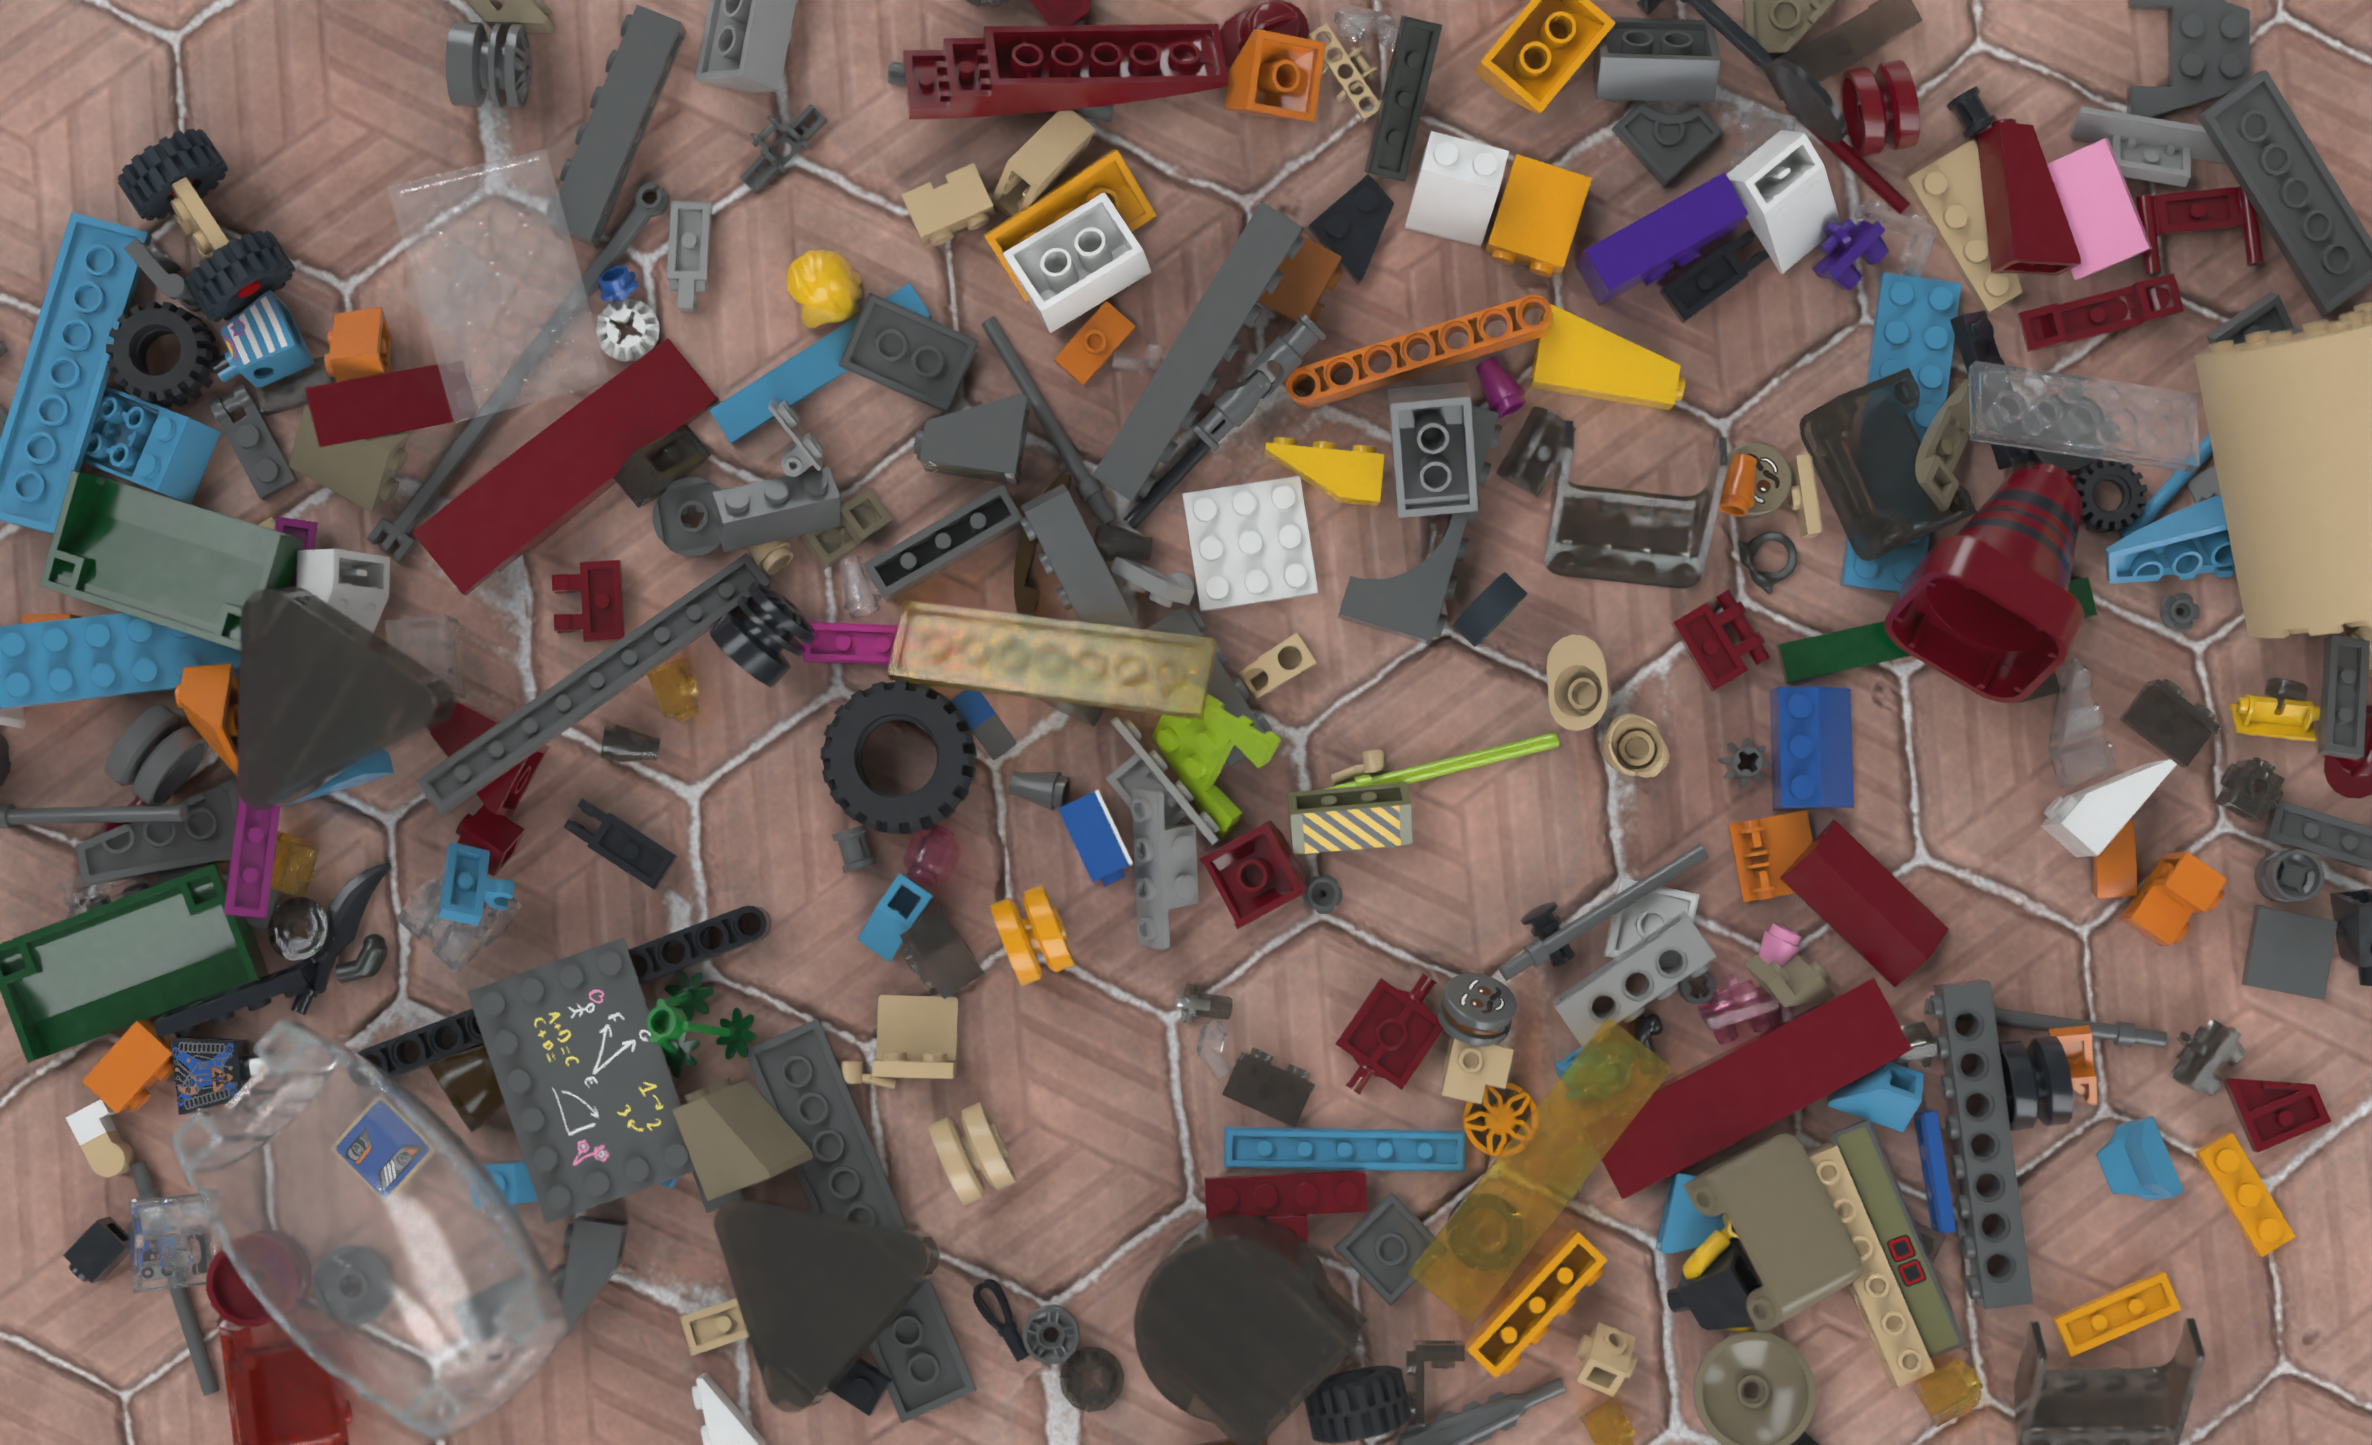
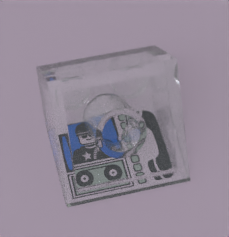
M213 1192L129 1201L128 1235L133 1293L206 1285L208 1268L214 1256L219 1252L220 1222Z

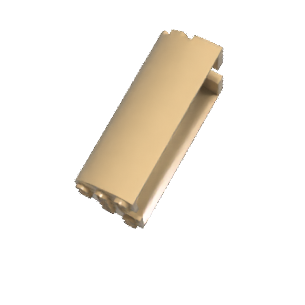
M2372 302L2353 306L2354 311L2339 315V321L2328 323V320H2321L2302 325L2303 332L2292 335L2291 330L2270 333V330L2254 332L2245 335L2246 342L2234 345L2233 340L2216 342L2208 345L2209 352L2194 356L2248 637L2286 638L2289 634L2309 632L2310 636L2340 633L2344 630L2343 624L2345 623L2348 627L2368 625V628L2372 627Z

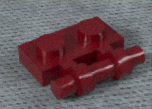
M1730 590L1716 597L1724 610L1716 616L1708 602L1671 623L1711 692L1748 671L1741 659V656L1749 652L1756 665L1770 658L1762 645L1765 640L1760 632L1755 633L1744 615V612L1747 610L1741 601L1737 603ZM1729 621L1742 642L1733 646L1722 625Z

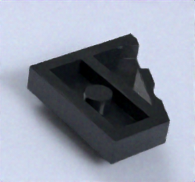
M1367 174L1308 226L1325 248L1342 256L1340 265L1357 284L1362 282L1394 202L1373 178Z

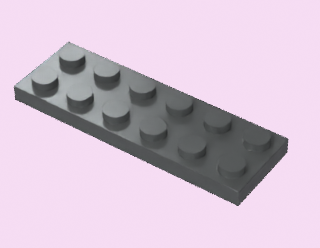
M2267 70L2257 72L2197 116L2320 314L2330 313L2372 282V239Z

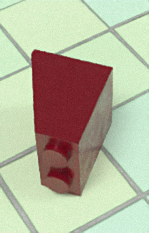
M449 697L446 703H439L430 719V723L433 724L430 734L449 758L501 721L466 702ZM544 745L476 793L489 811L497 815L513 816L549 746Z

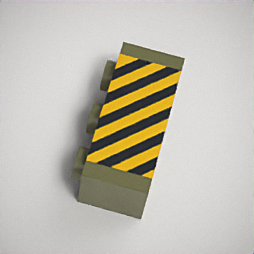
M1407 782L1287 792L1289 829L1293 854L1315 855L1320 852L1357 851L1359 849L1377 847L1395 848L1400 845L1413 844L1412 811Z

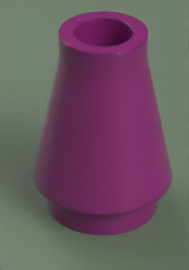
M1496 356L1490 357L1476 366L1489 409L1499 413L1498 418L1510 416L1525 406L1526 400L1523 397L1525 391L1500 364Z

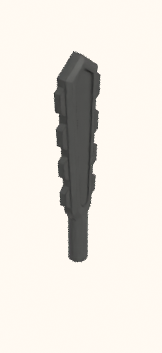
M1559 1377L1523 1394L1511 1393L1506 1395L1503 1392H1498L1490 1395L1487 1403L1480 1404L1474 1401L1463 1405L1462 1411L1457 1414L1447 1411L1436 1415L1434 1422L1430 1424L1420 1421L1407 1426L1405 1433L1399 1435L1397 1445H1468L1472 1441L1480 1444L1490 1439L1494 1430L1499 1428L1506 1431L1516 1426L1517 1419L1522 1417L1529 1408L1566 1393V1389Z

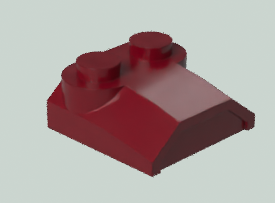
M1271 820L1199 859L1208 870L1235 921L1236 929L1309 891L1301 866L1283 833Z

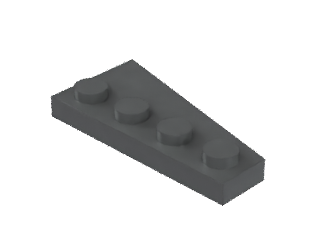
M235 779L223 782L220 786L203 793H197L175 804L187 807L188 816L185 821L132 822L77 844L76 851L83 887L229 862L238 805Z

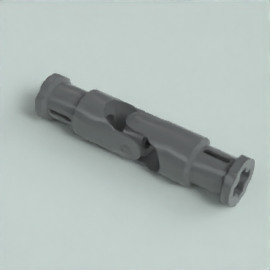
M1303 312L1298 316L1299 321L1283 338L1278 336L1245 370L1241 378L1242 381L1227 388L1214 402L1215 407L1199 424L1194 422L1190 426L1214 451L1219 448L1218 442L1234 426L1240 427L1254 412L1259 399L1270 396L1303 362L1302 357L1318 340L1324 341L1327 338ZM1268 361H1275L1279 364L1278 376L1272 383L1264 372L1257 369L1261 364Z

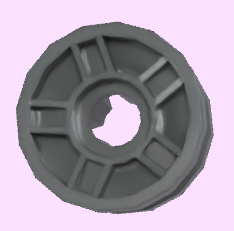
M1057 1304L1044 1305L1037 1308L1028 1317L1023 1330V1343L1027 1352L1036 1361L1044 1364H1058L1067 1360L1075 1352L1080 1338L1079 1324L1076 1317L1067 1308ZM1048 1327H1054L1059 1332V1337L1053 1343H1051V1340L1043 1337L1044 1330Z

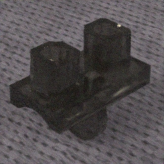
M2211 1019L2205 1028L2199 1026L2193 1036L2181 1031L2176 1039L2184 1048L2176 1057L2179 1062L2168 1076L2175 1082L2194 1091L2214 1096L2222 1085V1079L2214 1072L2221 1062L2230 1066L2238 1064L2246 1053V1050L2238 1041L2241 1034L2235 1028L2227 1027L2214 1019Z

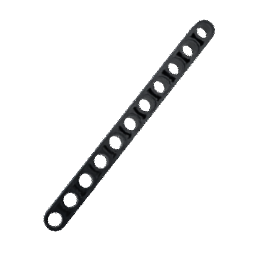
M743 906L628 949L631 959L635 955H641L647 961V972L638 978L640 985L760 941L770 932L771 918L767 911L761 907ZM749 912H754L761 919V927L754 935L745 933L741 925L742 918ZM712 926L719 928L723 933V942L717 949H710L704 942V934ZM675 940L683 944L686 952L683 960L677 964L671 962L666 953L668 945ZM473 1008L359 1051L352 1060V1074L356 1080L363 1084L381 1083L428 1066L436 1060L483 1044L484 1040ZM447 1026L454 1028L458 1034V1041L453 1048L446 1047L441 1040L442 1031ZM410 1040L417 1043L420 1048L419 1058L414 1063L408 1061L403 1052L405 1044ZM371 1055H376L382 1062L381 1072L376 1077L369 1074L366 1069V1061Z

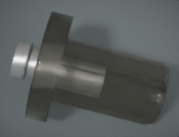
M1187 983L1183 995L1176 996L1175 1008L1181 1009L1182 1022L1191 1024L1195 1016L1228 1020L1232 1013L1233 1002L1229 996L1200 993L1196 984Z

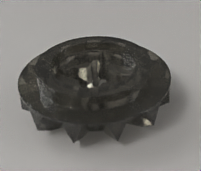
M295 897L286 900L276 908L268 925V937L272 948L278 955L291 961L309 960L315 953L324 950L323 944L326 938L331 935L328 930V921L331 918L324 912L323 905L309 898ZM291 920L300 923L308 922L305 925V930L308 932L309 938L294 937L297 934V930Z
M1084 1347L1075 1351L1064 1362L1060 1373L1062 1394L1073 1407L1088 1413L1106 1410L1118 1400L1124 1385V1373L1120 1362L1111 1352L1100 1347ZM1102 1365L1103 1368L1100 1371L1099 1381L1106 1390L1104 1391L1102 1388L1098 1389L1092 1386L1082 1394L1085 1379L1077 1369L1091 1374Z

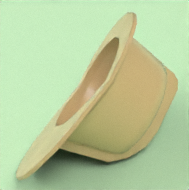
M1576 634L1563 637L1552 646L1547 657L1546 672L1550 713L1555 721L1565 729L1581 731L1589 729L1599 722L1610 703L1611 689L1607 678V666L1603 651L1595 641L1587 636Z

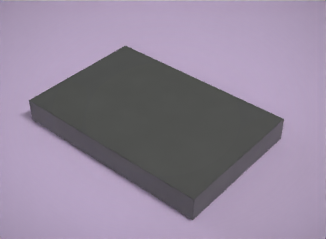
M869 293L838 366L948 414L979 340Z

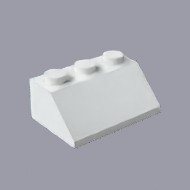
M1105 192L1003 253L1027 298L1050 333L1151 273L1144 250Z

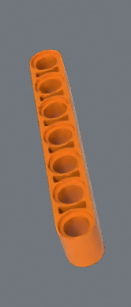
M1528 295L1299 367L1286 379V391L1299 408H1317L1541 338L1552 329L1554 323L1552 309L1549 302L1542 296ZM1530 309H1542L1546 313L1544 320L1537 325L1527 324L1524 321V316ZM1494 320H1500L1507 324L1506 331L1499 337H1491L1485 332L1488 324ZM1456 332L1468 335L1467 344L1460 349H1452L1447 345L1449 337ZM1418 344L1430 347L1429 355L1422 361H1414L1409 358L1411 349ZM1379 356H1387L1392 361L1390 368L1384 373H1376L1371 369L1373 361ZM1341 368L1353 370L1352 380L1345 385H1337L1333 379L1335 373ZM1303 380H1312L1315 382L1313 393L1307 397L1297 396V385Z

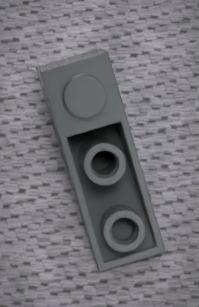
M581 1215L574 1219V1224L567 1225L564 1248L569 1249L567 1265H561L557 1280V1288L563 1289L560 1305H554L550 1324L552 1329H556L555 1340L561 1341L570 1334L622 1264L628 1222Z

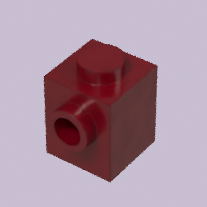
M483 805L474 815L468 813L459 823L455 833L459 835L457 844L490 851L487 873L495 877L516 853L525 829L506 816L494 814Z

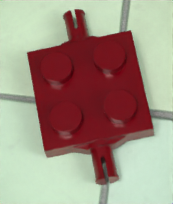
M1422 973L1410 993L1398 990L1380 978L1335 1044L1351 1054L1359 1065L1349 1082L1346 1083L1347 1087L1353 1089L1357 1081L1362 1077L1353 1090L1357 1094H1361V1091L1372 1075L1385 1078L1402 1090L1443 1031L1438 1017L1432 1014L1423 1002L1437 983L1430 978L1421 991V988L1429 978L1426 974Z

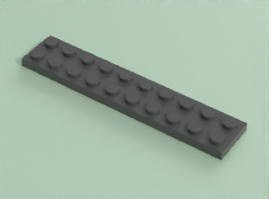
M820 1018L748 1048L747 1059L763 1097L810 1148L814 1158L793 1168L879 1371L889 1378H893L887 1390L901 1423L976 1391L975 1382L849 1086L844 1081L841 1067Z

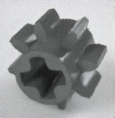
M1748 737L1743 739L1742 748L1740 749L1736 744L1728 743L1726 746L1731 753L1728 757L1718 759V762L1726 764L1728 769L1723 778L1725 780L1733 776L1739 778V788L1746 786L1747 777H1751L1756 783L1762 782V776L1758 772L1761 768L1771 766V763L1763 761L1761 755L1766 747L1761 746L1756 749L1751 747V740ZM1738 755L1751 756L1752 760L1748 764L1751 771L1749 769L1741 771L1738 769L1737 765L1741 762Z

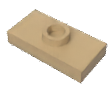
M1810 454L1798 455L1789 461L1792 486L1788 495L1790 509L1797 512L1800 539L1815 537L1822 533L1823 527L1812 456Z

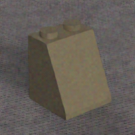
M730 1078L724 1079L685 1095L687 1103L672 1109L707 1201L769 1179L814 1158L810 1148L748 1079L733 1085Z

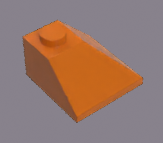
M1254 29L1229 70V85L1226 90L1224 110L1263 117L1315 122L1326 42Z
M232 663L183 667L181 684H177L175 688L177 706L183 708L190 724L237 777H241L251 704Z

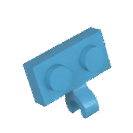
M450 842L445 855L438 918L478 926L482 919L484 901L491 908L507 910L508 900L514 896L515 883L505 879L487 877L490 851Z

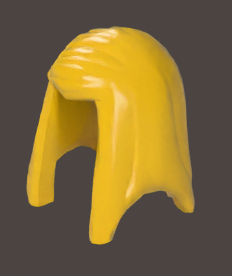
M827 249L808 250L798 256L788 266L786 270L787 292L801 304L803 326L812 329L825 323L840 322L858 314V301L863 297L862 289L860 288L863 281L859 273L853 271L851 261L840 255L838 251Z

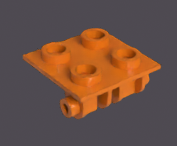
M1807 810L1728 824L1743 903L1794 894L1795 892L1780 877L1813 842Z

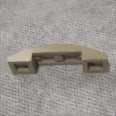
M1969 378L1965 379L1940 408L1921 441L1916 457L1915 474L1917 481L1941 512L1948 510L1959 486V481L1955 478L1953 472L1969 436L1983 431L1985 427Z

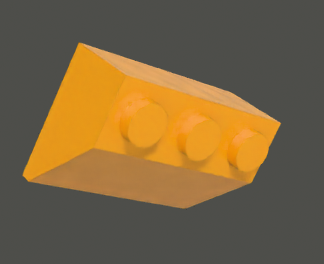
M1531 0L1483 57L1473 72L1502 97L1540 115L1616 22L1590 0Z

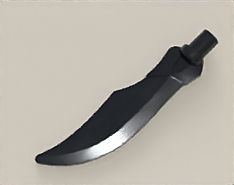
M386 863L365 870L354 877L336 895L323 917L307 960L312 959L318 973L307 984L308 989L296 995L290 1010L306 1015L313 997L317 998L318 994H322L327 990L329 976L336 962L335 959L347 945L355 940L367 904L382 878L391 870V864Z

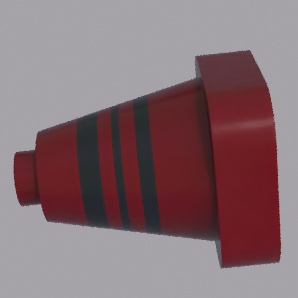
M2045 463L2013 472L1955 536L1940 540L1904 580L1884 620L1885 631L1889 638L1903 651L1984 698L2002 703H2016L2025 700L2063 664L2084 621V611L2081 604L2068 592L2083 508L2082 499L2075 489V483L2070 474L2058 466Z

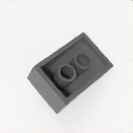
M1468 382L1387 389L1398 518L1478 511L1472 405Z

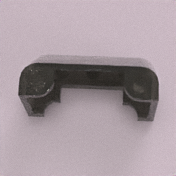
M1909 368L1837 396L1804 415L1799 424L1801 439L1808 454L1812 456L1813 465L1855 553L1866 561L1886 555L1977 513L1969 492L1962 485L1959 484L1948 510L1941 512L1917 481L1915 462L1921 442L1907 414L1918 407L1920 389Z

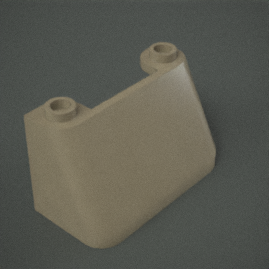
M1786 1133L1778 1134L1739 1150L1683 1185L1691 1202L1703 1215L1712 1217L1727 1213L1763 1284V1286L1751 1292L1747 1298V1310L1758 1333L1776 1327L1859 1278L1862 1272L1860 1256L1804 1147L1794 1136Z

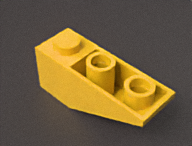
M1275 437L1273 443H1265L1264 454L1297 476H1300V478L1338 503L1378 506L1380 503L1385 454L1376 453V447L1353 445L1352 451L1336 449V443L1326 441H1314L1313 447L1298 446L1296 439Z

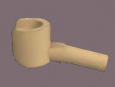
M1382 750L1363 751V764L1331 774L1334 784L1356 775L1382 771L1385 766L1384 752Z
M863 1061L841 1062L842 1076L845 1082L850 1084H873L894 1090L895 1079L872 1077V1074H863Z

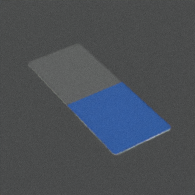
M975 684L951 700L968 722L970 729L992 760L997 759L1017 744Z

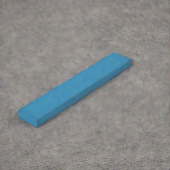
M910 283L885 298L924 317L932 318ZM860 315L710 409L709 411L732 445L775 418L768 409L771 398L774 397L779 404L785 400L793 407L847 373L849 370L838 365Z
M1225 1127L1224 1168L1465 1172V1131Z

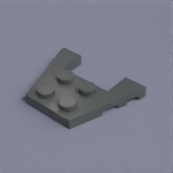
M2128 0V9L2168 10L2169 37L2168 87H2129L2127 89V114L2150 118L2170 114L2182 108L2223 98L2249 79V9L2224 0Z

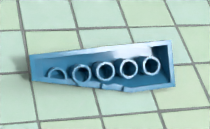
M2221 494L2169 514L2107 547L2106 572L2109 584L2159 581L2162 576L2177 575L2179 580L2195 579L2196 574L2215 573L2217 578L2232 577L2233 572L2236 571Z

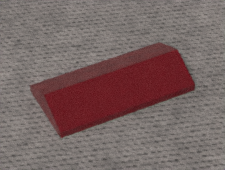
M1833 820L1780 877L1791 890L1893 987L1898 986L1930 958L1949 930L1836 820Z

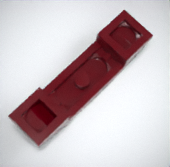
M2171 273L2136 282L2132 286L2062 304L2055 303L2018 313V318L2027 351L2031 352L2078 342L2182 313L2184 308L2175 275Z

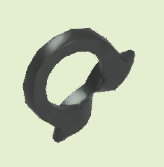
M1768 531L1762 533L1748 543L1742 540L1738 541L1742 564L1749 569L1753 582L1767 594L1772 593L1773 585L1792 574L1797 565L1795 545L1787 536L1780 532ZM1777 541L1787 549L1788 562L1781 571L1761 572L1756 571L1753 567V557L1764 542Z

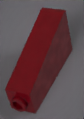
M2011 118L1994 121L1992 127L1977 135L1991 272L2058 276L2080 265V254L2034 126L2018 124L2015 119Z

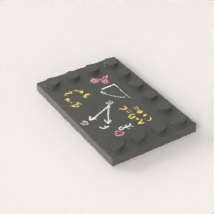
M625 938L467 992L546 1224L696 1171L672 1109L682 1106L663 1049L659 1044L650 1042L652 1034L647 1027V1018L650 1011Z

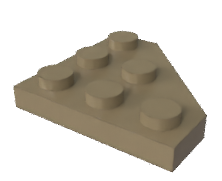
M1743 0L1744 31L1759 43L1770 57L1785 56L1836 0Z

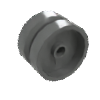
M158 704L148 709L124 732L109 754L104 770L110 778L121 786L134 784V796L147 806L161 805L177 793L189 780L204 758L209 744L192 726L180 729V717L165 705Z

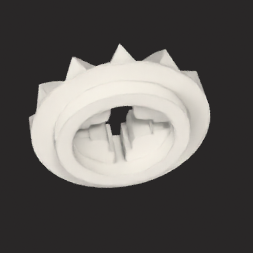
M625 298L614 303H608L607 308L598 315L595 333L600 347L606 354L619 361L632 362L637 361L656 346L660 327L655 313L649 306L640 300ZM633 317L632 326L642 336L627 335L625 340L622 339L621 341V332L613 323L626 324Z

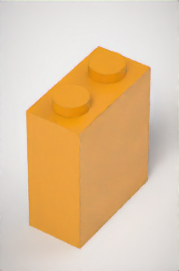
M1516 154L1484 252L1492 254L1491 258L1502 264L1514 265L1516 261L1530 266V272L1543 277H1552V273L1560 275L1569 253L1592 178Z

